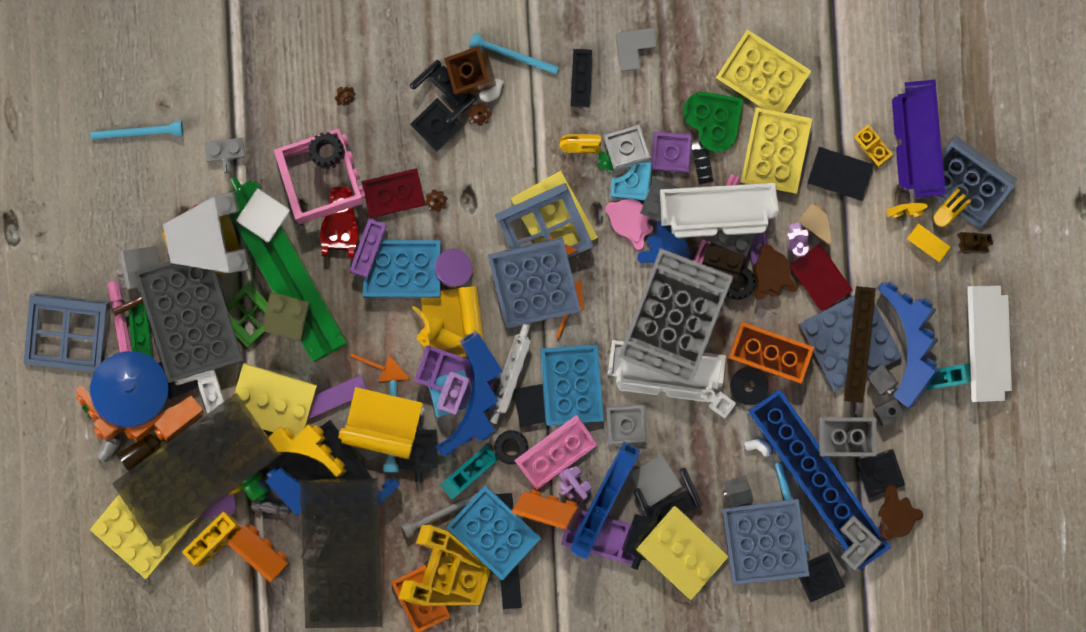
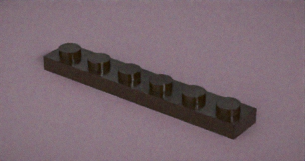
M856 286L843 401L863 403L876 288Z

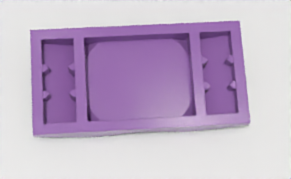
M428 345L424 350L414 381L442 391L443 387L434 384L437 377L448 375L450 372L455 373L465 370L466 378H469L468 383L472 388L470 364L466 358ZM495 380L492 382H487L491 389L494 385Z
M581 511L576 530L565 529L561 545L571 547L574 536L587 511ZM607 517L590 553L632 565L634 556L621 550L631 524Z

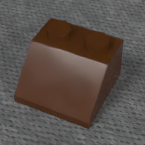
M481 46L444 58L455 95L480 92L497 86L487 50Z

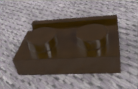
M708 244L702 265L733 276L732 281L737 282L745 255Z

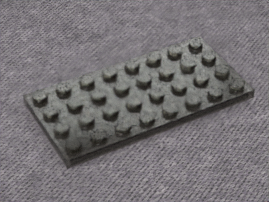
M235 393L117 479L112 485L153 546L157 547L281 455L239 394Z
M378 478L300 480L305 628L382 627Z

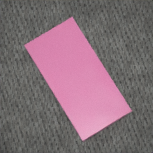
M576 415L515 459V462L534 488L538 490L598 446V444Z

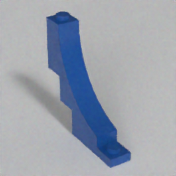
M274 467L267 474L268 478L265 481L296 515L312 503L327 520L342 507L356 524L400 486V482L396 478L393 480L389 478L381 485L382 490L375 483L355 490L327 491L300 482L288 474L282 467L279 469Z

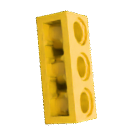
M222 512L182 553L194 566L202 568L237 534L242 526L231 514Z

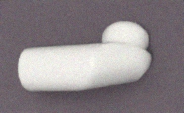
M495 79L497 86L487 91H481L479 98L484 102H491L499 98L504 81Z
M761 438L744 442L746 451L758 449L765 457L772 454V446Z

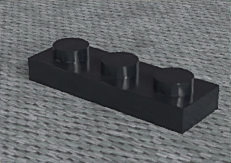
M573 49L570 107H590L592 50Z

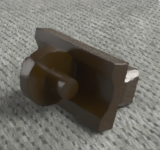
M960 232L957 234L961 241L958 246L964 254H986L989 252L988 247L993 245L991 234Z

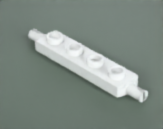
M523 324L520 334L515 335L495 392V396L499 401L491 409L493 412L489 422L497 424L500 413H506L507 408L510 406V399L517 386L518 376L523 369V362L530 348L531 340L527 337L531 327L529 325Z

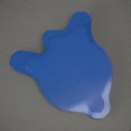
M661 222L657 224V233L647 239L651 249L640 252L637 255L638 262L654 264L661 248L693 261L690 257L687 242L683 238H677L672 234L668 225L662 226Z

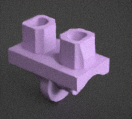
M801 223L789 225L788 250L792 251L797 257H803L808 253L807 230H802Z
M577 466L570 469L567 468L558 474L562 480L558 484L562 491L558 494L560 497L566 494L569 500L574 497L577 502H580L588 497L587 494L591 491L592 487L587 481L579 485L576 478L581 475V471Z

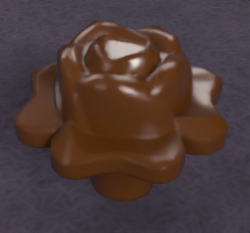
M339 87L337 89L335 100L338 106H347L354 101V96L356 95L354 88Z
M478 103L477 106L472 105L468 116L471 117L472 123L482 126L483 122L485 124L489 123L492 113L489 111V106Z
M433 189L431 193L426 194L425 205L429 206V211L440 212L441 208H446L448 198L444 196L443 191Z

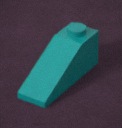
M970 364L939 368V373L926 390L971 383Z
M485 445L442 482L440 486L451 499L455 498L498 460L497 456Z

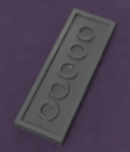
M654 178L640 214L661 222L660 190L679 189V187ZM717 231L715 236L698 238L725 249L744 254L746 257L755 234L726 235L723 231Z

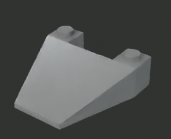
M236 191L215 195L163 224L171 263L226 273L248 270L251 267L247 248L227 252L220 215L239 211Z

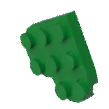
M697 92L686 100L683 107L685 122L692 128L699 130V139L703 147L712 152H723L734 144L738 132L743 98L709 92Z

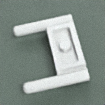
M215 369L174 381L175 385H180L198 380L209 420L190 425L188 428L189 432L194 433L230 422Z

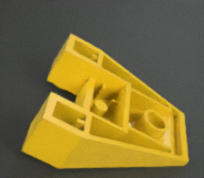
M422 525L416 543L432 549L422 584L404 580L399 599L423 606L480 605L491 570L448 531L432 525Z

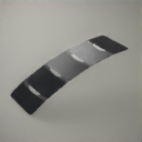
M700 141L693 142L691 145L699 185L714 182L708 150L701 145Z

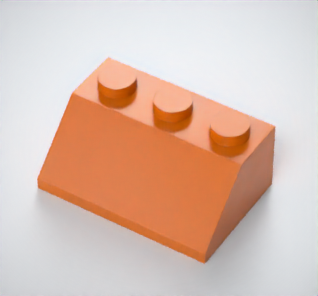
M531 489L530 492L524 491L512 510V513L559 528L576 530L582 508L576 507V502L566 500V503L559 501V497L549 494L548 498L541 496L542 492Z
M246 524L227 544L269 582H272L289 564L287 561L288 556L281 550L277 552L273 548L274 544L265 537L263 539L258 535L260 531L255 526Z

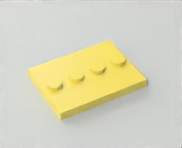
M747 29L716 78L763 109L784 113L811 73V70Z
M756 107L740 183H775L776 190L797 194L812 118Z
M561 171L511 198L515 206L566 183L591 240L593 241L598 238ZM562 199L539 209L547 228L570 219ZM533 212L521 217L531 236L541 232ZM573 222L550 232L551 237L554 239L563 237L564 243L569 246L581 242ZM542 235L533 240L535 243L545 241V238Z
M243 363L229 411V418L270 432H274L278 427H288L295 434V438L306 427L318 385Z
M675 506L636 549L690 600L693 599L729 557Z

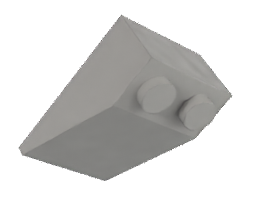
M820 417V456H876V418Z

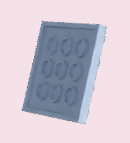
M563 237L488 254L506 329L581 311Z
M855 295L799 323L808 344L814 347L813 353L833 392L845 387ZM875 303L866 376L874 372L881 365L886 366L902 358Z
M800 499L723 508L733 585L810 576Z

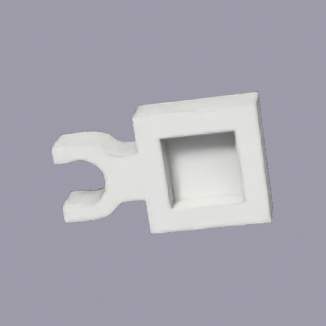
M707 386L706 389L710 392V396L705 397L701 395L700 397L707 402H711L708 407L723 418H726L736 402L721 391L715 395V392Z

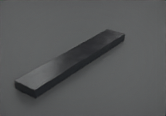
M512 493L496 494L513 510ZM517 564L504 580L500 579L503 610L522 608L519 566Z

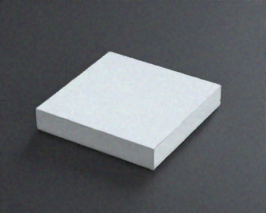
M257 189L236 221L267 242H270L290 210Z

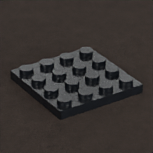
M331 419L320 426L324 431L323 436L326 438L321 444L328 446L332 451L330 454L335 459L339 458L345 466L343 468L347 472L342 477H336L323 462L300 453L284 452L268 464L271 470L274 467L276 469L282 467L288 474L300 482L327 491L355 490L375 482L350 445L342 444L341 439H338L340 431ZM312 503L302 511L312 527L325 518Z

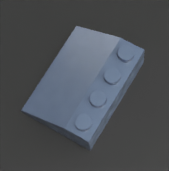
M954 135L942 151L946 195L935 197L944 203L958 188L960 192L950 204L952 205L964 193L966 197L955 209L958 210L962 204L970 199L971 203L960 215L981 229L1015 187L1017 179L961 138Z

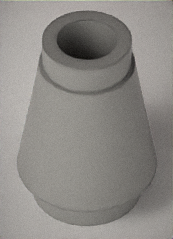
M117 435L107 443L103 439L97 458L107 462L121 446L122 439Z

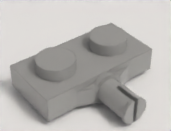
M242 137L204 142L207 163L223 162L224 173H227V169L228 173L232 172L230 161L245 158Z

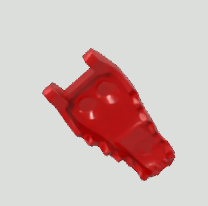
M339 186L332 188L329 204L353 197L352 190L348 187ZM353 207L325 216L320 229L322 257H328L329 250H348V258H354L358 243V227Z

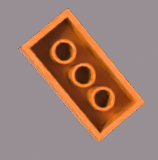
M740 322L727 358L802 384L814 347Z

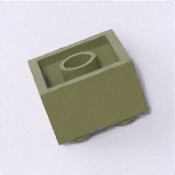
M271 293L266 309L263 331L301 341L311 303Z

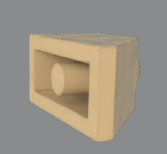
M811 203L797 223H801L802 228L826 245H829L832 239L828 216L821 205L817 203L813 205Z

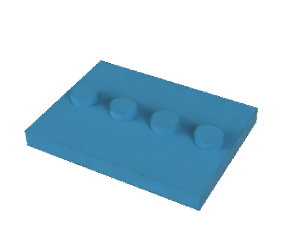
M382 240L368 279L363 278V298H440V279L437 278L434 267L437 257L441 254V241Z
M598 345L540 349L546 426L565 424L576 415L582 423L604 421Z
M486 485L446 527L501 580H504L542 538L517 514L512 513V509Z

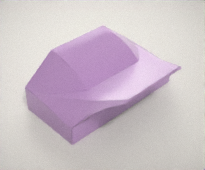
M450 372L441 391L437 408L455 415L457 411L466 409L472 391L468 383L469 378Z

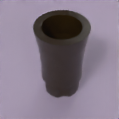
M149 434L139 442H135L126 449L117 452L116 455L132 475L144 462L155 455L154 452H157L161 446L154 436Z

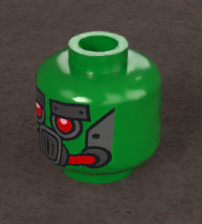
M252 472L243 478L242 488L250 500L258 499V501H262L268 496L270 486L265 482L266 478L262 473Z

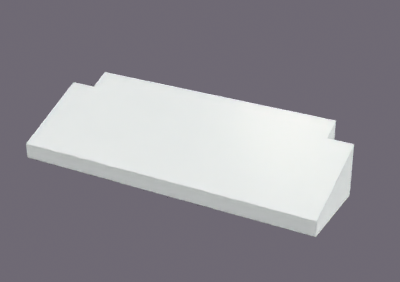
M775 183L660 190L662 226L671 225L672 234L677 238L715 236L717 231H723L726 235L764 233L768 226V220L776 219L779 212Z
M967 286L972 402L1005 401V391H1012L1008 295H1001V286Z
M612 340L607 376L617 377L616 385L621 391L658 395L661 391L666 392V395L672 398L706 402L700 396H710V392L706 389L707 386L712 390L721 391L726 355L703 353L692 384L688 385L619 358L618 356L624 342Z

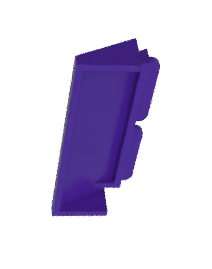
M936 80L904 82L905 93L898 94V96L892 99L894 133L897 139H902V145L896 148L899 185L902 188H906V190L914 189L915 198L946 195Z

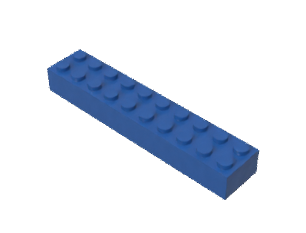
M780 389L747 411L845 551L853 542L840 529L852 516H855L881 542V545L857 569L861 570L891 548L889 543L882 539L879 529L827 456H820V445Z

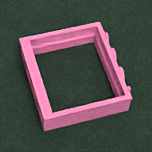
M340 129L330 131V133L335 134L344 145V162L355 196L302 213L286 159L308 152V147L311 145L310 141L314 140L315 137L274 150L290 205L298 225L364 204L362 197L365 196L362 185L358 186L357 180L360 177L357 168L353 169L351 162H354L352 152L347 151L346 148L349 142L346 134L342 135Z

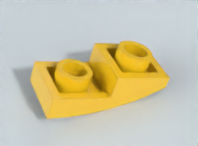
M869 124L854 135L855 140L878 168L893 157V153L881 141V138Z
M907 203L894 206L884 212L887 218L893 216V219L903 215V210H905L907 216L913 215L915 218L924 214L923 209L928 208V206L923 203Z
M919 223L907 238L939 263H941L952 248Z

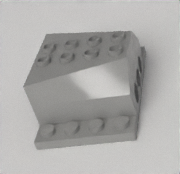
M660 248L618 357L691 385L733 276Z

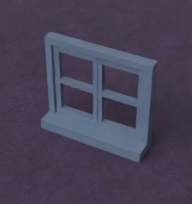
M566 183L494 214L511 249L521 247L520 245L542 235L545 241H548L549 236L551 237V231L573 222L581 242L571 246L577 249V251L568 255V258L594 247ZM562 199L570 219L547 228L539 209ZM533 212L541 232L518 242L510 222Z
M40 293L31 294L29 297L24 363L95 372L102 363L106 314L109 310L110 302ZM39 309L64 312L62 332L37 329ZM71 313L95 315L94 336L69 333ZM37 334L61 336L60 357L35 354ZM69 338L94 340L92 361L67 358Z

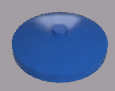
M134 351L120 352L105 359L95 370L90 384L91 400L98 414L112 425L123 428L139 427L155 419L163 410L169 392L166 374L159 363L146 354Z

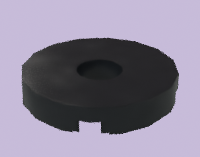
M744 367L732 376L730 391L739 403L754 405L762 401L766 396L768 380L759 369ZM748 380L754 383V389L750 392L744 389V383Z

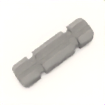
M252 501V511L262 510V512L280 513L282 515L289 513V507L286 504L279 505V503Z

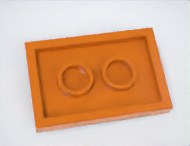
M426 565L391 581L398 598L404 580L422 584L427 569ZM399 599L415 632H421L451 617L446 605L423 606Z

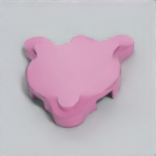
M624 199L616 203H608L605 211L609 215L615 232L630 239L635 249H642L644 246V236L653 231V227L648 223L652 218L640 214L643 204L634 199Z

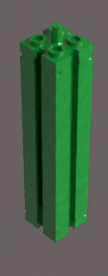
M237 177L230 179L235 190L229 192L236 191L239 211L229 214L273 293L311 303L301 338V343L311 361L317 362L349 344L283 225H280L270 242H267L236 221L256 190L259 189L263 192L260 184L249 180L241 185Z

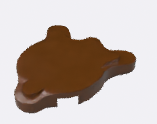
M763 245L760 248L759 258L753 266L754 277L757 283L754 292L755 298L761 300L767 294L775 297L780 296L781 287L789 292H796L798 284L791 277L790 265L786 257L776 251L771 245Z
M890 485L885 489L886 500L878 513V517L881 516L882 525H880V535L886 541L908 535L917 520H921L924 516L920 509L912 507L907 497L899 500L896 487Z

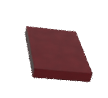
M417 168L361 181L370 219L426 206Z
M820 243L809 250L805 256L799 257L789 264L790 269L820 312H823L853 291Z

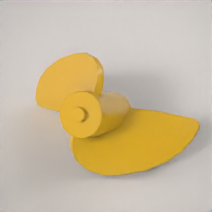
M415 306L411 307L426 325L417 335V340L421 346L426 347L429 345L445 350L460 344L459 341L463 337L444 329L443 318L437 317L429 321L421 310Z

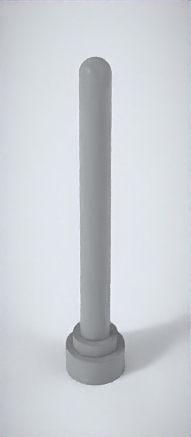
M477 493L414 523L413 521L410 523L407 521L401 524L407 538L414 536V533L422 525H428L465 507Z

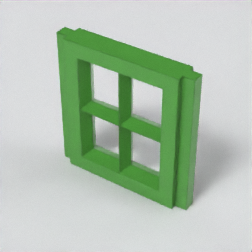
M250 283L245 285L226 304L228 312L236 305L245 314L239 322L230 314L229 316L235 335L247 348L265 332L263 331L264 323L260 325L251 315L258 308L266 314L268 302ZM245 295L255 304L249 312L238 303ZM248 318L258 327L252 335L241 326Z

